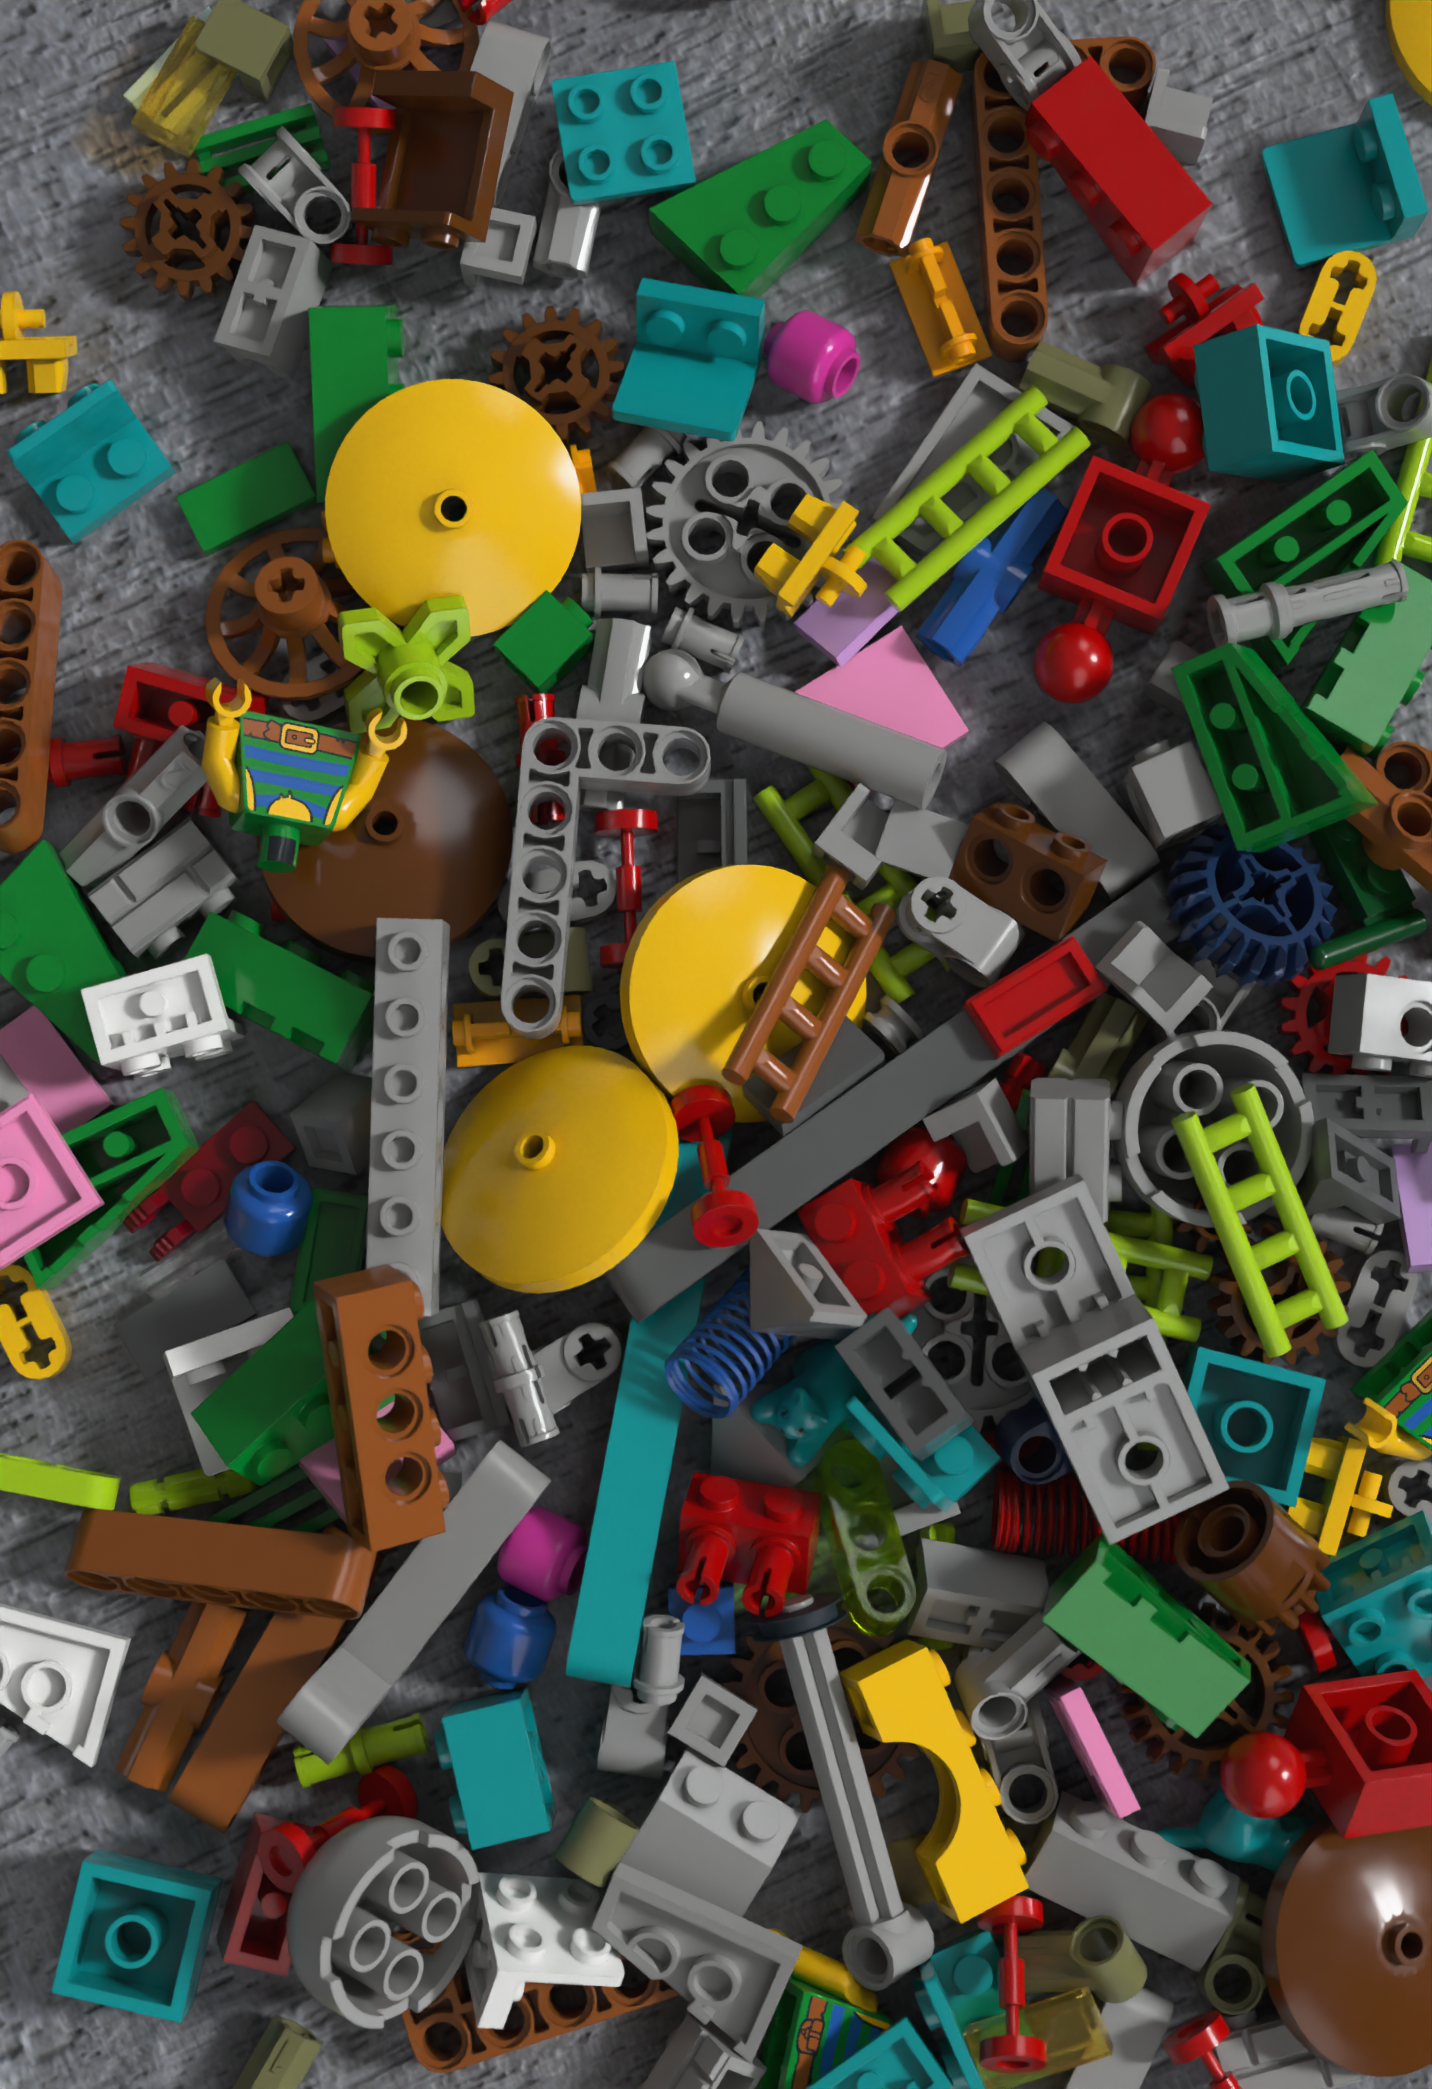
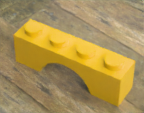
M905 1639L839 1672L840 1680L863 1733L883 1743H914L925 1753L935 1770L939 1785L938 1812L931 1830L914 1853L939 1911L962 1924L1028 1889L1029 1885L1021 1869V1866L1027 1863L1024 1849L1015 1833L1010 1828L1004 1829L995 1808L1001 1804L1000 1793L990 1774L984 1768L979 1770L970 1749V1747L976 1744L973 1729L960 1709L954 1710L945 1690V1687L951 1683L950 1676L939 1654L934 1649L928 1650L924 1645Z

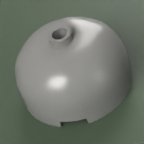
M1218 1030L1182 1033L1157 1044L1147 1051L1129 1070L1115 1101H1123V1131L1121 1139L1112 1140L1117 1162L1122 1165V1173L1133 1190L1147 1204L1171 1218L1198 1226L1215 1228L1205 1204H1202L1199 1210L1194 1209V1202L1200 1196V1193L1196 1188L1195 1178L1171 1121L1178 1115L1196 1111L1202 1128L1218 1122L1237 1112L1229 1093L1233 1089L1249 1083H1254L1296 1187L1302 1178L1311 1155L1314 1116L1311 1101L1305 1099L1297 1077L1287 1065L1289 1061L1276 1049L1257 1038L1246 1034ZM1247 1137L1213 1153L1226 1187L1261 1171ZM1225 1178H1230L1233 1182L1229 1184ZM1271 1196L1238 1211L1237 1214L1241 1224H1246L1247 1220L1260 1215L1272 1207L1274 1203ZM1179 1197L1188 1198L1194 1202H1190Z
M402 1816L368 1818L356 1822L332 1836L318 1849L301 1873L292 1893L287 1913L286 1939L290 1960L298 1978L307 1991L329 2009L356 2025L370 2029L384 2028L385 2020L391 2019L407 2009L419 2013L426 2008L451 1981L473 1939L477 1923L468 1918L471 1905V1889L473 1884L480 1882L472 1856L457 1840L418 1820ZM394 1930L401 1932L411 1931L421 1938L411 1944H405L391 1936ZM440 1941L442 1943L433 1955L425 1952L421 1954L414 1949L419 1947L433 1948L432 1943Z

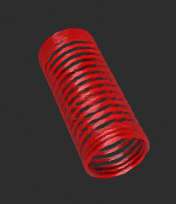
M1000 1468L996 1475L992 1510V1548L996 1552L1000 1549L1002 1552L1007 1550L1009 1553L1011 1551L1015 1553L1018 1549L1020 1500L1024 1483L1025 1509L1022 1551L1026 1554L1030 1547L1032 1497L1035 1484H1028L1019 1479L1008 1468L1005 1471ZM1070 1473L1066 1476L1065 1480L1062 1475L1051 1482L1036 1485L1037 1505L1033 1551L1037 1555L1041 1552L1043 1501L1046 1485H1048V1509L1045 1530V1552L1049 1556L1053 1550L1055 1498L1058 1483L1060 1505L1056 1552L1059 1556L1064 1554L1067 1496L1071 1484L1072 1503L1068 1531V1554L1073 1557L1076 1553L1078 1499L1081 1485L1078 1478L1076 1480L1075 1476ZM1084 1491L1080 1524V1554L1089 1545L1090 1504ZM1186 1510L1162 1520L1161 1532L1160 1522L1150 1526L1149 1540L1148 1528L1137 1532V1559L1141 1563L1146 1558L1147 1544L1149 1560L1152 1563L1157 1561L1160 1540L1161 1562L1164 1565L1168 1562L1170 1565L1175 1563L1179 1566L1175 1557L1174 1541L1178 1525ZM1094 1513L1092 1519L1091 1542L1101 1532V1528L1096 1520ZM1136 1533L1125 1539V1552L1132 1558H1134ZM1124 1539L1116 1542L1121 1549L1124 1548Z

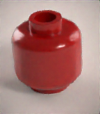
M922 1120L920 1125H913L885 1147L876 1167L874 1178L876 1183L881 1185L914 1166V1163L917 1161H924L936 1177L929 1182L931 1185L939 1183L942 1196L936 1200L929 1201L907 1215L927 1218L929 1212L943 1211L950 1206L968 1164L964 1149L955 1142L952 1134L934 1142Z

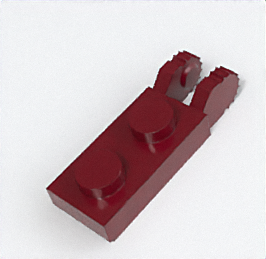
M252 1101L206 1141L190 1159L159 1187V1190L147 1197L137 1208L128 1214L123 1224L131 1233H135L152 1223L156 1216L170 1203L175 1205L186 1219L160 1236L149 1251L153 1259L157 1263H161L197 1232L203 1234L225 1215L232 1180L243 1168L263 1161L284 1162L296 1152L297 1148L259 1104Z

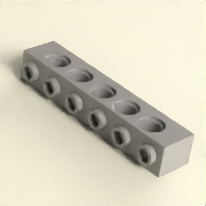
M377 918L366 1269L388 1264L412 1279L418 1285L422 1294L424 1316H433L439 1313L450 925L440 919Z

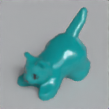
M909 1314L900 1317V1321L909 1333L912 1334L918 1323L916 1316ZM826 1339L816 1342L802 1351L792 1367L796 1377L757 1398L750 1406V1416L755 1422L772 1424L786 1437L788 1444L786 1456L793 1466L803 1467L809 1463L838 1426L845 1432L850 1431L847 1425L855 1416L844 1404L853 1396L857 1397L864 1405L872 1399L834 1347L842 1340Z
M1219 1781L1216 1794L1204 1806L1195 1827L1164 1828L1155 1833L1160 1835L1165 1841L1184 1850L1209 1849L1231 1861L1257 1864L1267 1868L1275 1876L1291 1847L1316 1822L1304 1816L1282 1815L1272 1819L1249 1817L1238 1811L1228 1801Z

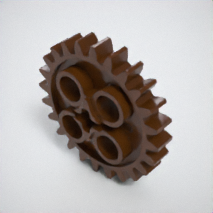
M842 1600L838 1609L848 1611L846 1618L826 1628L832 1651L834 1652L839 1648L845 1647L852 1648L862 1655L863 1660L889 1648L896 1634V1627L890 1624L876 1634L871 1630L874 1623V1611L868 1609L856 1623L850 1620L848 1601ZM748 1632L744 1639L753 1652L751 1658L740 1655H732L730 1658V1663L733 1667L742 1673L741 1680L729 1679L722 1681L723 1687L758 1707V1711L738 1743H745L746 1749L737 1758L736 1766L738 1769L757 1763L760 1769L755 1776L753 1785L761 1788L773 1779L778 1783L776 1799L784 1802L792 1791L800 1793L802 1813H808L814 1798L822 1796L813 1763H796L789 1758L785 1750L788 1740L794 1734L804 1731L795 1698L788 1702L776 1701L765 1690L766 1679L777 1669L786 1668L779 1641L756 1642L752 1640L754 1634ZM843 1687L849 1713L852 1718L855 1715V1713ZM879 1740L865 1744L858 1742L870 1789L881 1799L886 1796L881 1780L885 1773L902 1781L906 1778L902 1766L897 1761L899 1756L905 1755L919 1758L921 1755L919 1748L914 1743H883Z

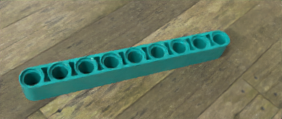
M734 1124L728 1132L714 1139L722 1144L726 1165ZM679 1138L678 1165L673 1187L659 1218L650 1232L708 1192L703 1184L696 1151L697 1146L701 1142H690ZM706 1276L637 1324L635 1319L631 1318L565 1672L567 1677L626 1688L631 1687L635 1657L639 1645L683 1401L672 1390L665 1376V1361L698 1324ZM679 1359V1367L687 1380L689 1371L686 1368L684 1359Z

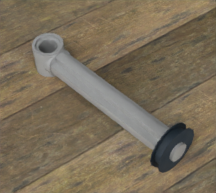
M821 1592L796 1596L785 1600L783 1609L779 1614L765 1617L766 1608L760 1610L759 1616L753 1614L747 1621L752 1625H759L760 1631L754 1634L752 1640L756 1642L779 1641L855 1916L851 1921L852 1929L844 1936L842 1944L843 1959L848 1971L858 1983L867 1989L878 1991L886 1989L924 1964L932 1956L934 1949L933 1932L928 1921L919 1910L910 1904L901 1902L827 1633V1627L843 1620L848 1614V1611L837 1609L835 1603L842 1599L843 1594L840 1592Z

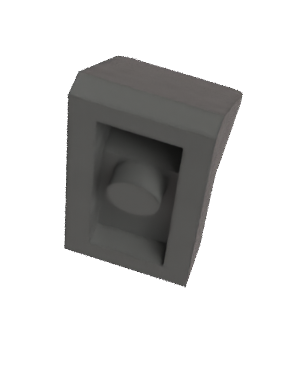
M1328 1118L1315 1121L1312 1127L1311 1155L1302 1178L1296 1185L1307 1216L1345 1205L1377 1225L1401 1219L1396 1160Z

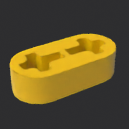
M1350 250L1337 252L1328 258L1316 279L1296 331L1297 334L1313 337L1308 333L1317 334L1327 317L1337 321L1331 340L1340 344V346H1330L1333 369L1343 362L1352 348L1377 281L1375 267L1369 258L1359 252ZM1344 270H1350L1355 273L1353 283L1362 289L1353 288L1342 305L1333 301L1339 287V282L1330 276L1339 278Z
M10 1264L0 1270V1294L6 1290L3 1280L8 1276L12 1282H25L28 1291L23 1293L20 1299L28 1316L21 1319L13 1304H0V1341L11 1364L21 1375L39 1380L55 1377L66 1369L71 1360L72 1345L70 1337L47 1290L38 1289L29 1268ZM30 1325L33 1326L41 1340L53 1339L56 1349L48 1354L51 1364L46 1368L41 1361L29 1362L26 1358L25 1353L33 1348V1342L26 1329Z

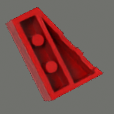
M1089 56L1031 102L1024 123L1027 127L1026 136L1029 143L1042 159L1050 161L1134 287L1193 241L1212 206V202L1092 56Z

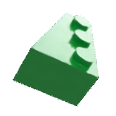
M825 119L649 208L650 233L709 290L760 298L869 188L872 162Z
M397 304L322 305L308 308L317 503L325 502L327 481L332 463L340 445L354 424L379 401L405 388V384H398V358L404 357V328L402 319H397Z
M1371 450L1349 460L1345 465L1339 467L1206 560L1199 567L1217 594L1224 595L1226 599L1257 592L1263 583L1271 581L1276 582V584L1280 583L1284 587H1289L1355 571L1363 565L1408 502L1374 450ZM1318 620L1293 627V631L1284 639L1273 640L1270 636L1249 640V642L1270 670L1287 666L1300 650L1298 647Z
M1404 564L1402 566L1408 582L1407 599L1399 603L1395 602L1358 611L1301 705L1302 710L1338 754L1349 746L1362 758L1367 756L1375 760L1394 730V727L1388 723L1399 703L1406 707L1426 676V673L1420 671L1419 668L1429 650H1432V580Z
M1229 642L1171 668L1237 850L1261 853L1379 805L1254 649Z
M43 839L0 885V975L89 1057L101 1065L81 989L127 977L128 974L102 932L88 901L84 899L75 880L65 872L64 861L59 855L60 850Z
M235 910L231 911L228 919L210 911L184 960L204 954L211 956L225 1008L351 1073L374 1031L375 984L346 969L343 970L340 977L318 966L322 959L320 955L290 939L282 948L262 938L266 927Z
M161 1087L62 1134V1137L105 1204L23 1256L38 1289H56L123 1225V1221L128 1214L137 1208L147 1197L159 1190V1187L199 1150L198 1142L174 1092Z
M315 1297L190 1413L226 1466L259 1486L268 1483L299 1463V1459L334 1439ZM386 1331L378 1333L371 1340L368 1347V1356L377 1353L383 1347L386 1341ZM395 1394L385 1398L380 1403L377 1412L395 1401Z
M1102 1531L1049 1587L1042 1621L1101 1665L1119 1683L1130 1687L1147 1700L1154 1714L1175 1731L1182 1727L1197 1739L1251 1682V1664L1116 1543L1109 1545Z

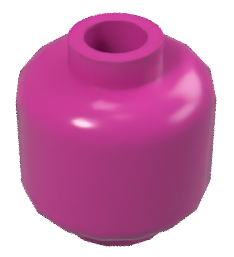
M809 310L795 313L786 322H777L769 331L763 348L764 354L768 356L767 371L769 379L778 387L815 405L827 402L832 397L836 399L842 397L852 386L861 361L860 354L856 352L853 334L846 328Z
M533 1506L497 1551L498 1575L506 1584L544 1602L556 1600L563 1594L573 1595L582 1584L588 1552L587 1535L579 1524L542 1506Z

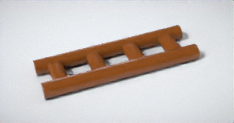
M832 864L827 866L722 1070L723 1077L735 1085H744L752 1071L777 1091L778 1094L770 1108V1114L775 1119L784 1123H792L896 917L895 911L883 903H875L869 914L866 915L842 895L850 880V874L839 865ZM830 918L856 939L843 966L817 945ZM804 968L830 988L817 1017L790 996ZM778 1019L804 1040L791 1069L764 1048Z

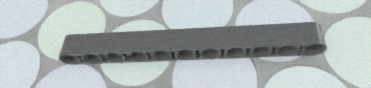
M1163 869L1159 870L1051 948L1073 935L1108 988L1112 984L1095 966L1135 922L1141 921L1147 925L1165 945H1168L1180 936L1183 929L1182 925L1167 920L1173 904L1163 897L1167 890V885L1171 881ZM963 1009L730 1175V1183L725 1190H738L750 1195L756 1204L759 1218L758 1228L772 1229L885 1148L899 1135L901 1136L913 1125H917L924 1117L941 1105H944L948 1100L959 1095L1060 1021L996 1060ZM712 1191L706 1192L647 1234L626 1258L602 1274L637 1324L750 1244L749 1238L734 1246L715 1248L706 1246L695 1238L690 1219L691 1209L699 1199L712 1193Z

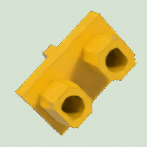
M4 291L1 299L0 329H2L3 337H0V394L8 392L6 360L26 359L29 393L64 392L67 387L68 358L78 354L76 335L25 337V329L45 328L46 316L44 309H24L22 298L18 291Z
M809 494L805 495L789 519L787 527L812 543L810 549L803 559L799 561L773 543L754 569V576L771 593L777 596L776 608L792 618L821 576L826 581L815 598L825 606L830 608L842 591L852 597H861L867 588V584L856 571L867 556L865 552L851 545L840 561L834 558L857 525L854 521L859 514L857 509L845 501L836 509L829 503Z
M1338 1436L1336 1441L1312 1437L1304 1472L1325 1478L1319 1502L1316 1503L1298 1497L1296 1507L1287 1505L1282 1507L1318 1542V1548L1323 1553L1336 1556L1350 1507L1354 1508L1347 1532L1364 1538L1366 1537L1372 1513L1390 1518L1394 1507L1376 1501L1383 1478L1379 1474L1364 1470L1358 1494H1354L1368 1445L1350 1437Z

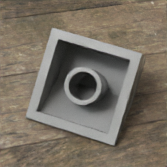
M688 1746L667 1774L638 1826L640 1831L620 1862L743 1917L774 1867L801 1813Z

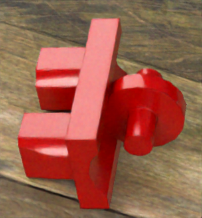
M1180 272L1168 281V289L1173 299L1158 309V312L1167 325L1182 315L1186 318L1143 348L1152 363H1166L1184 386H1195L1194 374L1196 363L1193 345L1204 342L1218 331L1223 336L1255 324L1263 325L1255 305L1265 298L1256 283H1250L1244 288L1238 284H1233L1209 302H1206V298L1220 289L1215 277L1212 274H1208L1197 283H1194L1187 275Z

